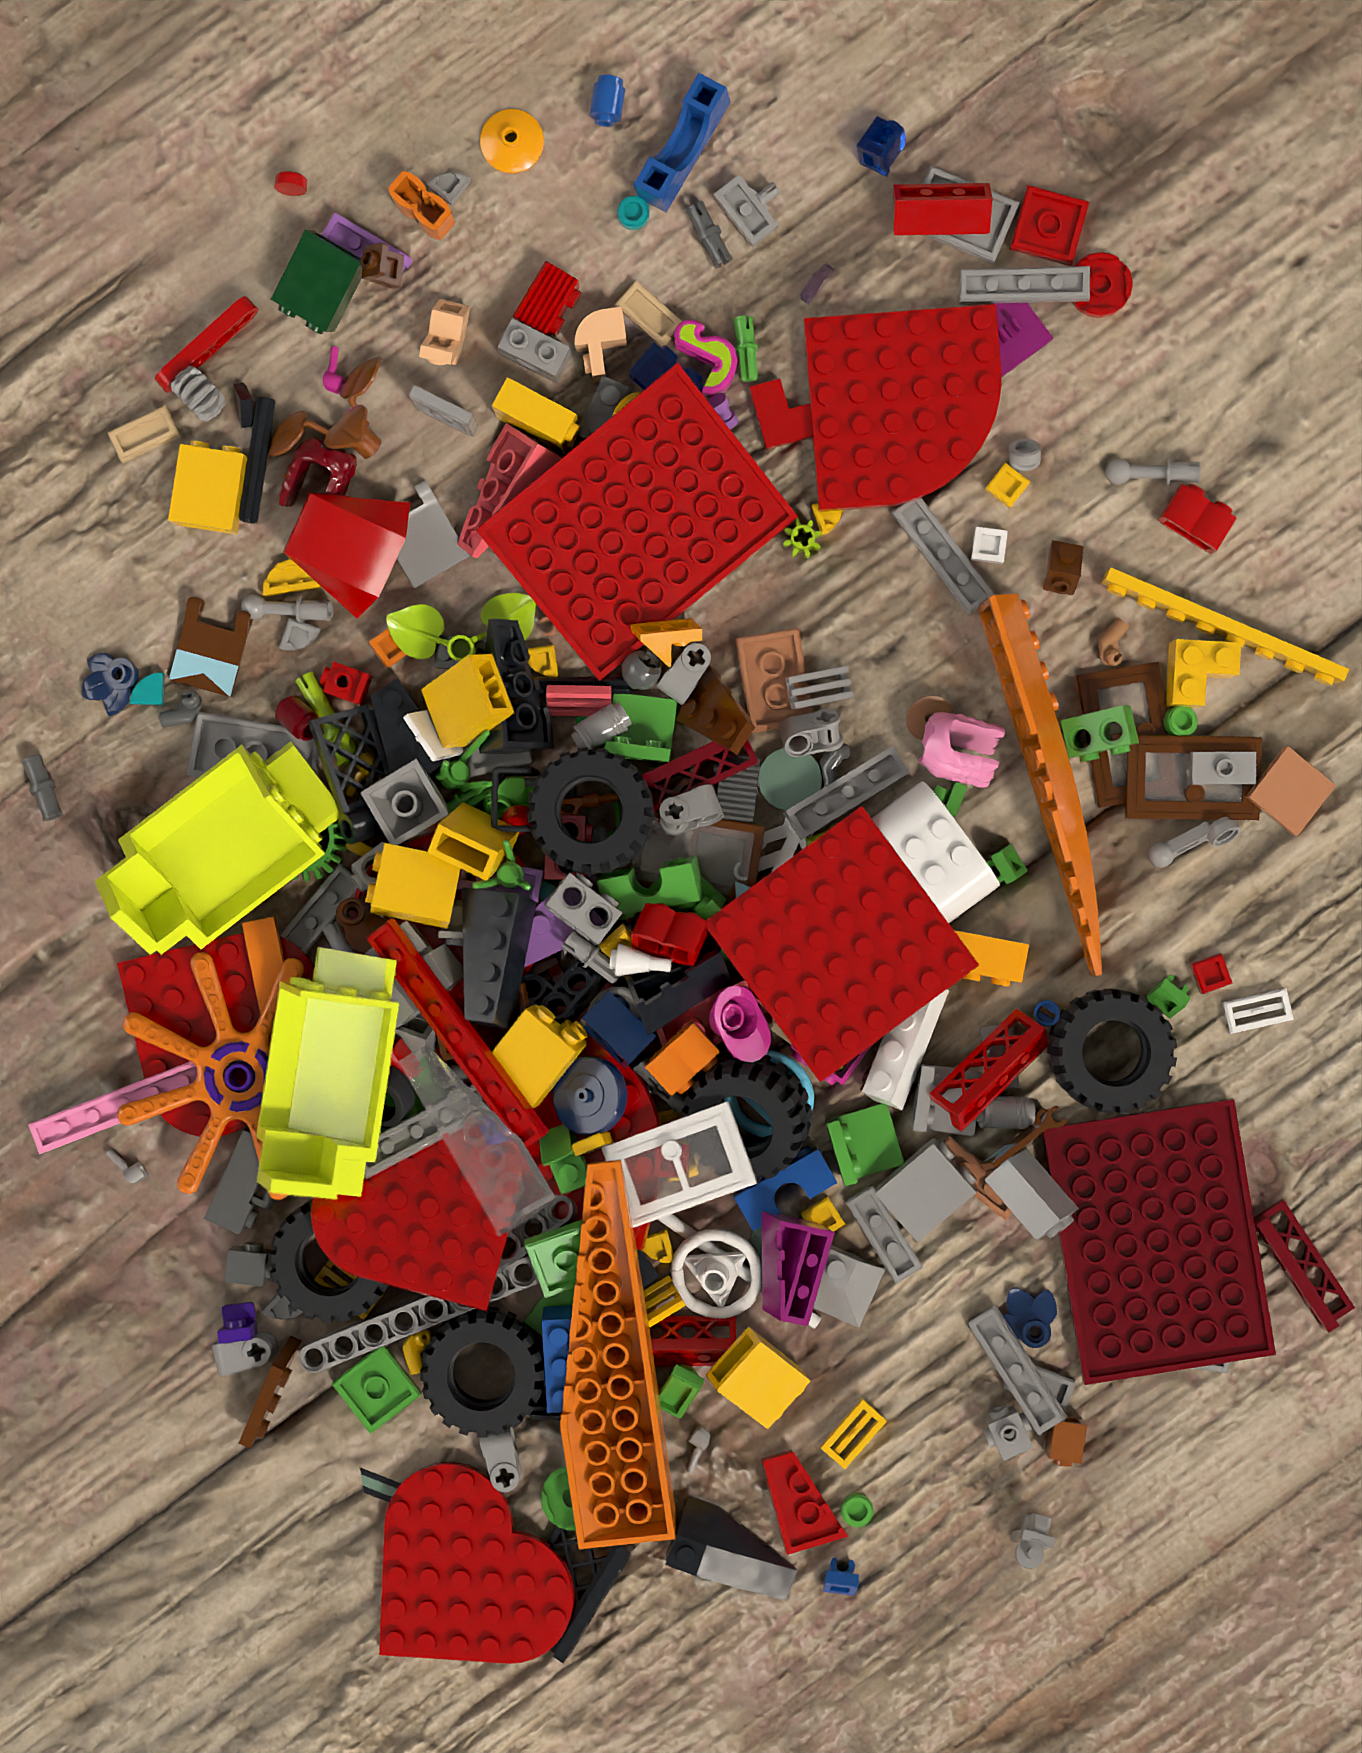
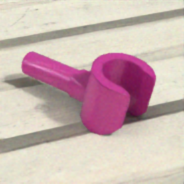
M333 346L330 351L328 370L324 373L322 380L327 391L339 394L344 377L335 374L339 348Z

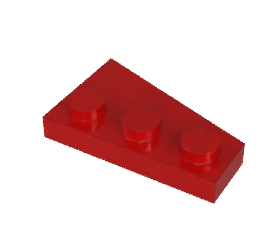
M792 1450L761 1458L784 1551L787 1555L848 1537Z

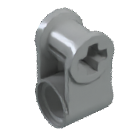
M700 643L688 645L676 662L667 670L658 683L657 688L683 705L698 685L699 679L710 664L711 655L709 650ZM698 650H701L703 652L702 659L705 663L703 665L697 663L694 667L689 664L691 658L688 656V653L690 651L697 653Z
M822 709L817 712L790 716L784 719L779 726V733L786 753L797 758L839 749L843 745V736L839 733L838 728L840 713L834 709Z
M702 785L689 792L667 798L659 809L660 826L664 832L670 835H679L698 827L709 826L724 817L712 785ZM675 813L676 817H679V819L674 820V818L672 816H669V814Z
M259 1332L252 1340L223 1344H219L217 1341L211 1344L219 1376L231 1375L245 1369L262 1366L276 1354L278 1349L276 1338L268 1332ZM258 1344L260 1348L264 1347L266 1352L262 1354L261 1351H256L255 1346Z
M511 1426L507 1428L506 1433L496 1436L495 1432L488 1433L487 1437H479L491 1483L500 1492L514 1490L522 1474L517 1443ZM503 1468H506L508 1473L513 1472L510 1481H506L505 1477H499Z

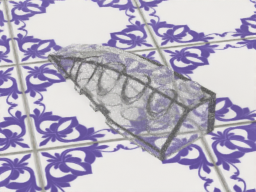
M428 1045L398 1061L498 1237L527 1221L556 1198L523 1141L464 1084L456 1073Z

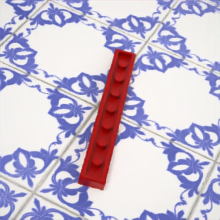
M395 919L388 920L370 934L366 939L379 957L397 960L395 979L521 1151L546 1135L549 1130L471 1023L465 1019L463 1012Z

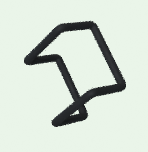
M495 767L492 770L491 826L502 832H528L526 834H532L531 826L497 825L498 773H500V785L506 779V776H538L540 771L533 767Z

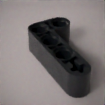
M617 920L602 941L621 924H624L633 932L631 925L626 920ZM577 958L554 986L537 974L524 975L521 984L525 982L527 994L533 988H541L537 996L528 997L530 1007L536 1004L544 1006L552 1012L558 1006H565L564 1012L561 1015L555 1016L554 1019L557 1023L561 1024L567 1019L575 1022L608 980L590 966L584 968V963ZM577 982H586V985L582 990H572L573 986Z

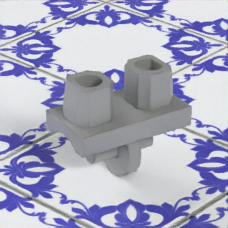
M1035 1513L1024 1515L1021 1529L1012 1531L1010 1541L1020 1542L1015 1549V1558L1020 1566L1027 1569L1038 1567L1044 1559L1043 1549L1054 1548L1056 1538L1048 1536L1052 1518Z

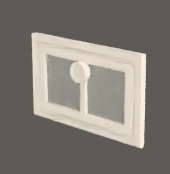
M729 1102L602 1148L606 1161L621 1159L633 1228L757 1184Z

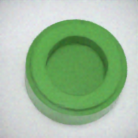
M1175 706L1167 710L1164 715L1163 724L1169 735L1189 736L1197 728V716L1190 707Z
M859 1492L847 1495L841 1503V1514L844 1521L852 1527H862L868 1524L873 1517L871 1500L865 1494Z

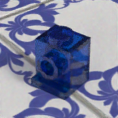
M877 116L856 145L860 165L887 177L890 173L891 165L907 144L904 128L894 120L887 121Z

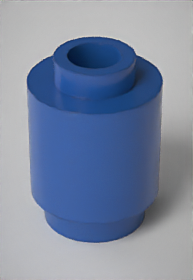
M613 75L598 76V81L594 83L589 116L595 120V124L603 127H612L614 123L621 121L625 88L621 78Z

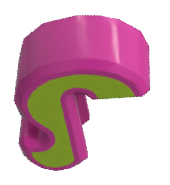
M684 320L677 325L674 331L676 349L713 367L702 390L705 398L710 399L715 394L725 393L734 381L738 364L734 346L727 339L717 335L701 337L704 335V325L696 320Z

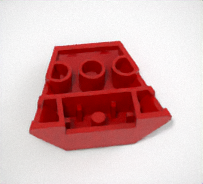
M309 492L283 552L358 619L379 598L405 542L410 502Z

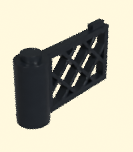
M368 704L309 721L308 724L340 815L338 823L343 839L348 844H355L383 835L384 832L366 801L363 800L362 794L359 793L355 803L348 805L343 795L346 783L362 792L370 786L374 775L383 779L391 774L377 732L379 726L374 709L370 710ZM361 714L365 725L362 734L347 727L354 715ZM344 719L343 723H340L337 720ZM328 723L339 729L334 743L324 738L320 725ZM344 733L358 741L353 754L339 747ZM363 745L373 749L375 759L372 765L358 758ZM335 753L350 760L344 774L334 768L332 760ZM355 764L369 771L363 785L349 777Z

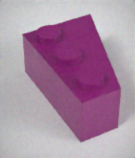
M761 1211L762 1310L780 1321L808 1326L835 1232L817 1222Z

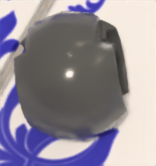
M639 650L631 652L625 657L621 666L624 681L633 689H651L658 683L662 674L659 659L649 651Z

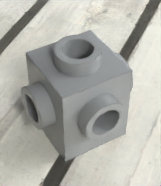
M1007 1405L998 1406L989 1412L990 1416L984 1418L988 1428L983 1429L990 1448L997 1447L1003 1461L1033 1448L1027 1432L1032 1430L1024 1412L1018 1414L1014 1405L1010 1407Z

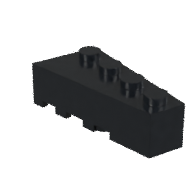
M462 887L464 1006L466 1020L482 1026L508 1030L513 1026L537 904L536 901L519 893Z

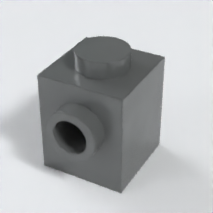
M245 1242L244 1246H232L227 1252L224 1282L263 1287L268 1282V1279L271 1278L269 1272L273 1268L272 1263H268V1256L272 1250L263 1249L264 1244L256 1242Z

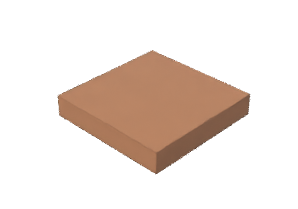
M1284 746L1245 797L1291 835L1298 836L1336 785L1289 746Z

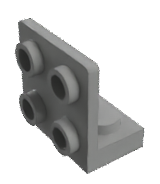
M920 1064L917 1071V1086L915 1088L910 1121L912 1130L921 1132L933 1130L969 1136L974 1135L976 1126L974 1120L962 1132L952 1125L950 1114L932 1101L929 1093L955 1068ZM967 1070L965 1072L966 1079H975L982 1075L979 1071ZM962 1088L948 1089L942 1096L953 1104L962 1095Z

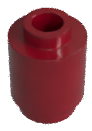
M293 695L282 699L275 712L276 719L295 738L302 739L303 741L313 739L308 722L319 718V716L299 696Z

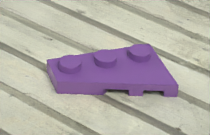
M567 888L563 893V900L569 906H576L579 902V894L575 889ZM551 894L535 909L524 967L563 950L561 946L573 932L571 927L543 907ZM592 909L589 913L591 923L601 926L604 923V919Z

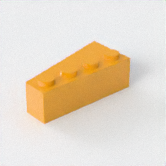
M954 930L979 963L977 968L963 978L980 981L981 975L991 977L992 984L1010 987L1011 981L1022 983L1029 944Z

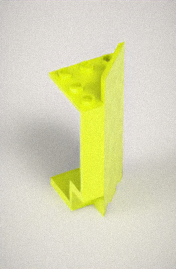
M292 741L265 761L256 751L250 754L243 745H240L119 838L118 841L126 857L95 880V883L110 918L150 955L156 950L162 955L185 936H188L202 949L322 857L325 853L319 844L322 840L319 833L338 820L340 815L333 795Z
M317 947L312 981L299 977H290V983L280 981L256 1137L262 1141L257 1182L270 1193L336 1199L337 1194L361 1196L366 1161L375 1162L399 1008V1003L391 1000L397 960Z

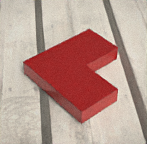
M780 378L749 387L766 450L812 438L810 403L789 409Z

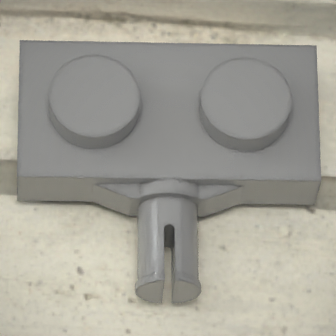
M738 175L714 193V199L752 248L778 229V224L769 214L766 205L767 202L781 193L774 182H771L770 185L757 193Z

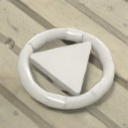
M724 1229L699 1231L684 1240L673 1256L670 1269L672 1284L679 1291L686 1306L702 1316L723 1319L739 1315L751 1307L761 1292V1259L755 1248L746 1239L734 1232ZM707 1241H723L740 1250L739 1252L688 1255L693 1249ZM747 1258L750 1263L752 1279L750 1288L745 1296L731 1305L724 1306L743 1262ZM684 1262L718 1307L696 1299L688 1291L684 1281Z

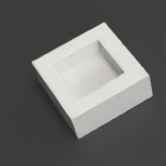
M975 527L971 560L1003 564L1008 531Z

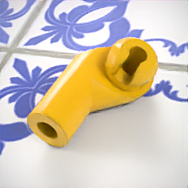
M428 1329L409 1335L402 1346L410 1375L420 1373L422 1368L421 1353L432 1339Z

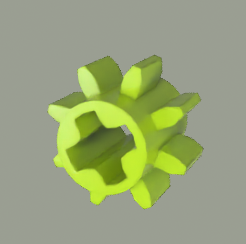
M796 519L793 530L785 528L784 533L790 536V540H786L783 543V547L791 546L793 549L792 558L796 557L797 553H804V557L809 559V550L811 548L814 550L820 549L821 546L814 541L815 538H819L822 535V531H813L811 528L813 525L812 520L807 525H801L799 519ZM798 532H802L804 536H810L806 546H802L801 542L795 543L794 540L797 539Z

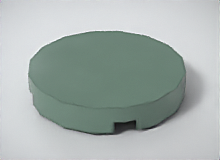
M785 748L778 749L766 757L760 767L758 776L760 792L765 800L777 809L785 811L818 792L822 782L819 764L812 755L795 758L788 755Z

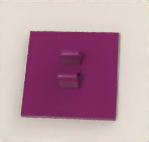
M994 303L997 309L1002 377L1054 339L1028 303Z

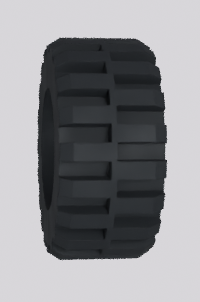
M587 747L578 748L577 752L569 753L568 751L561 754L560 759L554 763L550 761L544 767L546 770L541 776H537L533 783L535 785L532 793H529L528 803L530 808L527 815L534 840L539 844L540 849L555 863L575 873L579 872L585 875L606 874L613 872L614 869L620 866L624 867L631 862L630 860L636 854L639 855L652 832L651 827L655 811L653 809L652 794L639 770L624 757L617 753H610L606 749L597 748V750H589ZM596 781L604 783L617 793L621 801L622 817L617 829L609 837L598 842H584L574 838L565 829L561 819V806L566 794L573 787L583 782Z
M1110 988L1086 992V995L1080 998L1076 997L1070 1001V1006L1066 1010H1061L1056 1025H1052L1049 1033L1052 1035L1051 1044H1048L1047 1053L1051 1057L1049 1065L1051 1071L1057 1077L1056 1081L1059 1086L1075 1101L1090 1109L1108 1114L1110 1112H1117L1119 1114L1129 1113V1110L1133 1108L1139 1110L1147 1106L1146 1102L1151 1098H1158L1162 1094L1160 1091L1161 1087L1164 1084L1168 1085L1173 1076H1170L1169 1073L1171 1067H1176L1177 1057H1174V1049L1177 1048L1176 1038L1172 1037L1170 1031L1173 1028L1169 1020L1164 1019L1162 1016L1163 1012L1141 995ZM1108 1020H1117L1128 1024L1137 1033L1141 1044L1140 1058L1134 1070L1125 1078L1116 1081H1106L1094 1076L1087 1069L1082 1057L1083 1043L1089 1031L1095 1025Z
M730 1053L725 1055L722 1060L718 1059L716 1064L707 1072H702L686 1095L681 1118L720 1105L721 1099L729 1096H742L758 1103L771 1120L773 1134L765 1137H750L740 1133L755 1178L757 1182H760L763 1176L765 1179L777 1176L780 1170L784 1171L796 1157L811 1127L809 1119L812 1116V1108L810 1104H805L809 1096L805 1088H799L798 1084L801 1080L795 1073L790 1075L785 1071L787 1068L785 1064L780 1061L778 1064L771 1062V1056L764 1055L757 1061L745 1062L737 1059ZM717 1126L685 1137L691 1139L688 1145H690L693 1154L698 1152L701 1156L699 1161L705 1167L708 1165L716 1169L714 1173L721 1177L724 1174L733 1173Z
M311 1199L287 1216L279 1225L278 1232L273 1236L271 1241L273 1248L268 1256V1263H272L273 1268L269 1272L271 1281L277 1282L279 1288L276 1292L279 1297L283 1298L285 1296L290 1301L288 1307L294 1312L297 1309L305 1312L303 1317L307 1319L322 1318V1323H332L336 1319H340L341 1322L351 1320L353 1316L357 1314L360 1316L375 1304L389 1285L357 1277L346 1286L336 1288L325 1287L314 1281L315 1278L309 1273L304 1261L305 1246L314 1234L311 1220L313 1199Z
M491 1306L487 1311L473 1309L450 1319L448 1322L445 1321L430 1340L422 1358L423 1365L420 1370V1381H423L424 1384L422 1393L424 1399H429L431 1403L429 1409L435 1416L440 1414L444 1418L442 1423L448 1428L454 1425L460 1428V1434L468 1436L469 1432H476L477 1437H487L488 1433L495 1432L497 1436L506 1433L507 1428L511 1426L515 1428L520 1425L524 1417L530 1415L535 1408L545 1382L544 1353L541 1350L542 1343L538 1335L534 1336L530 1331L531 1327L525 1321L521 1323L516 1319V1314L510 1311L505 1314L499 1312L498 1307ZM478 1342L490 1343L501 1348L510 1357L514 1367V1378L510 1388L502 1396L488 1400L474 1398L464 1392L457 1384L453 1372L454 1362L457 1355L466 1346Z

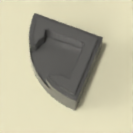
M278 1293L260 1311L272 1319H290L303 1313L299 1309L296 1312L288 1307L290 1301L285 1296L280 1298Z

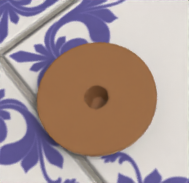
M935 695L925 696L915 701L909 708L906 716V725L909 732L915 738L923 740L925 725L928 719L934 713L946 712L953 714L950 704L944 698Z

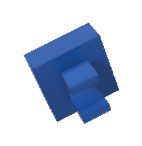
M832 1558L829 1570L826 1571L823 1579L822 1592L854 1596L859 1582V1574H853L855 1569L854 1561L849 1560L848 1570L841 1572L836 1567L837 1558Z

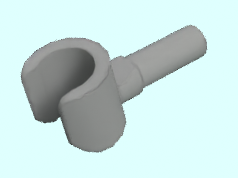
M112 1149L107 1151L106 1156L120 1167L127 1182L139 1183L148 1177V1172L140 1162H136L130 1167Z
M700 1426L695 1428L688 1440L696 1446L686 1468V1471L689 1473H694L702 1451L709 1444L710 1434Z

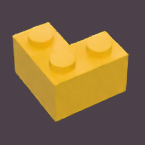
M1175 639L1170 642L1168 648L1166 706H1184L1194 709L1205 706L1207 677L1231 679L1239 676L1241 643Z

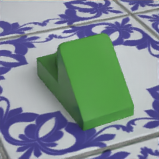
M563 1124L550 1129L546 1135L540 1138L543 1166L550 1165L561 1195L586 1185L588 1166L584 1155L575 1156L572 1146L578 1140L575 1133Z

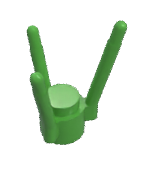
M484 730L456 761L450 763L446 760L443 761L440 771L436 773L435 777L440 780L446 789L456 790L459 788L461 792L465 793L471 789L487 788L493 785L491 781L468 782L470 771L466 765V761L489 736L490 732L488 730Z
M508 840L503 841L507 862L498 868L497 877L487 881L474 882L473 888L480 889L492 886L497 887L499 885L510 889L519 886L525 890L531 888V885L524 880V870L515 863L516 858L513 855Z

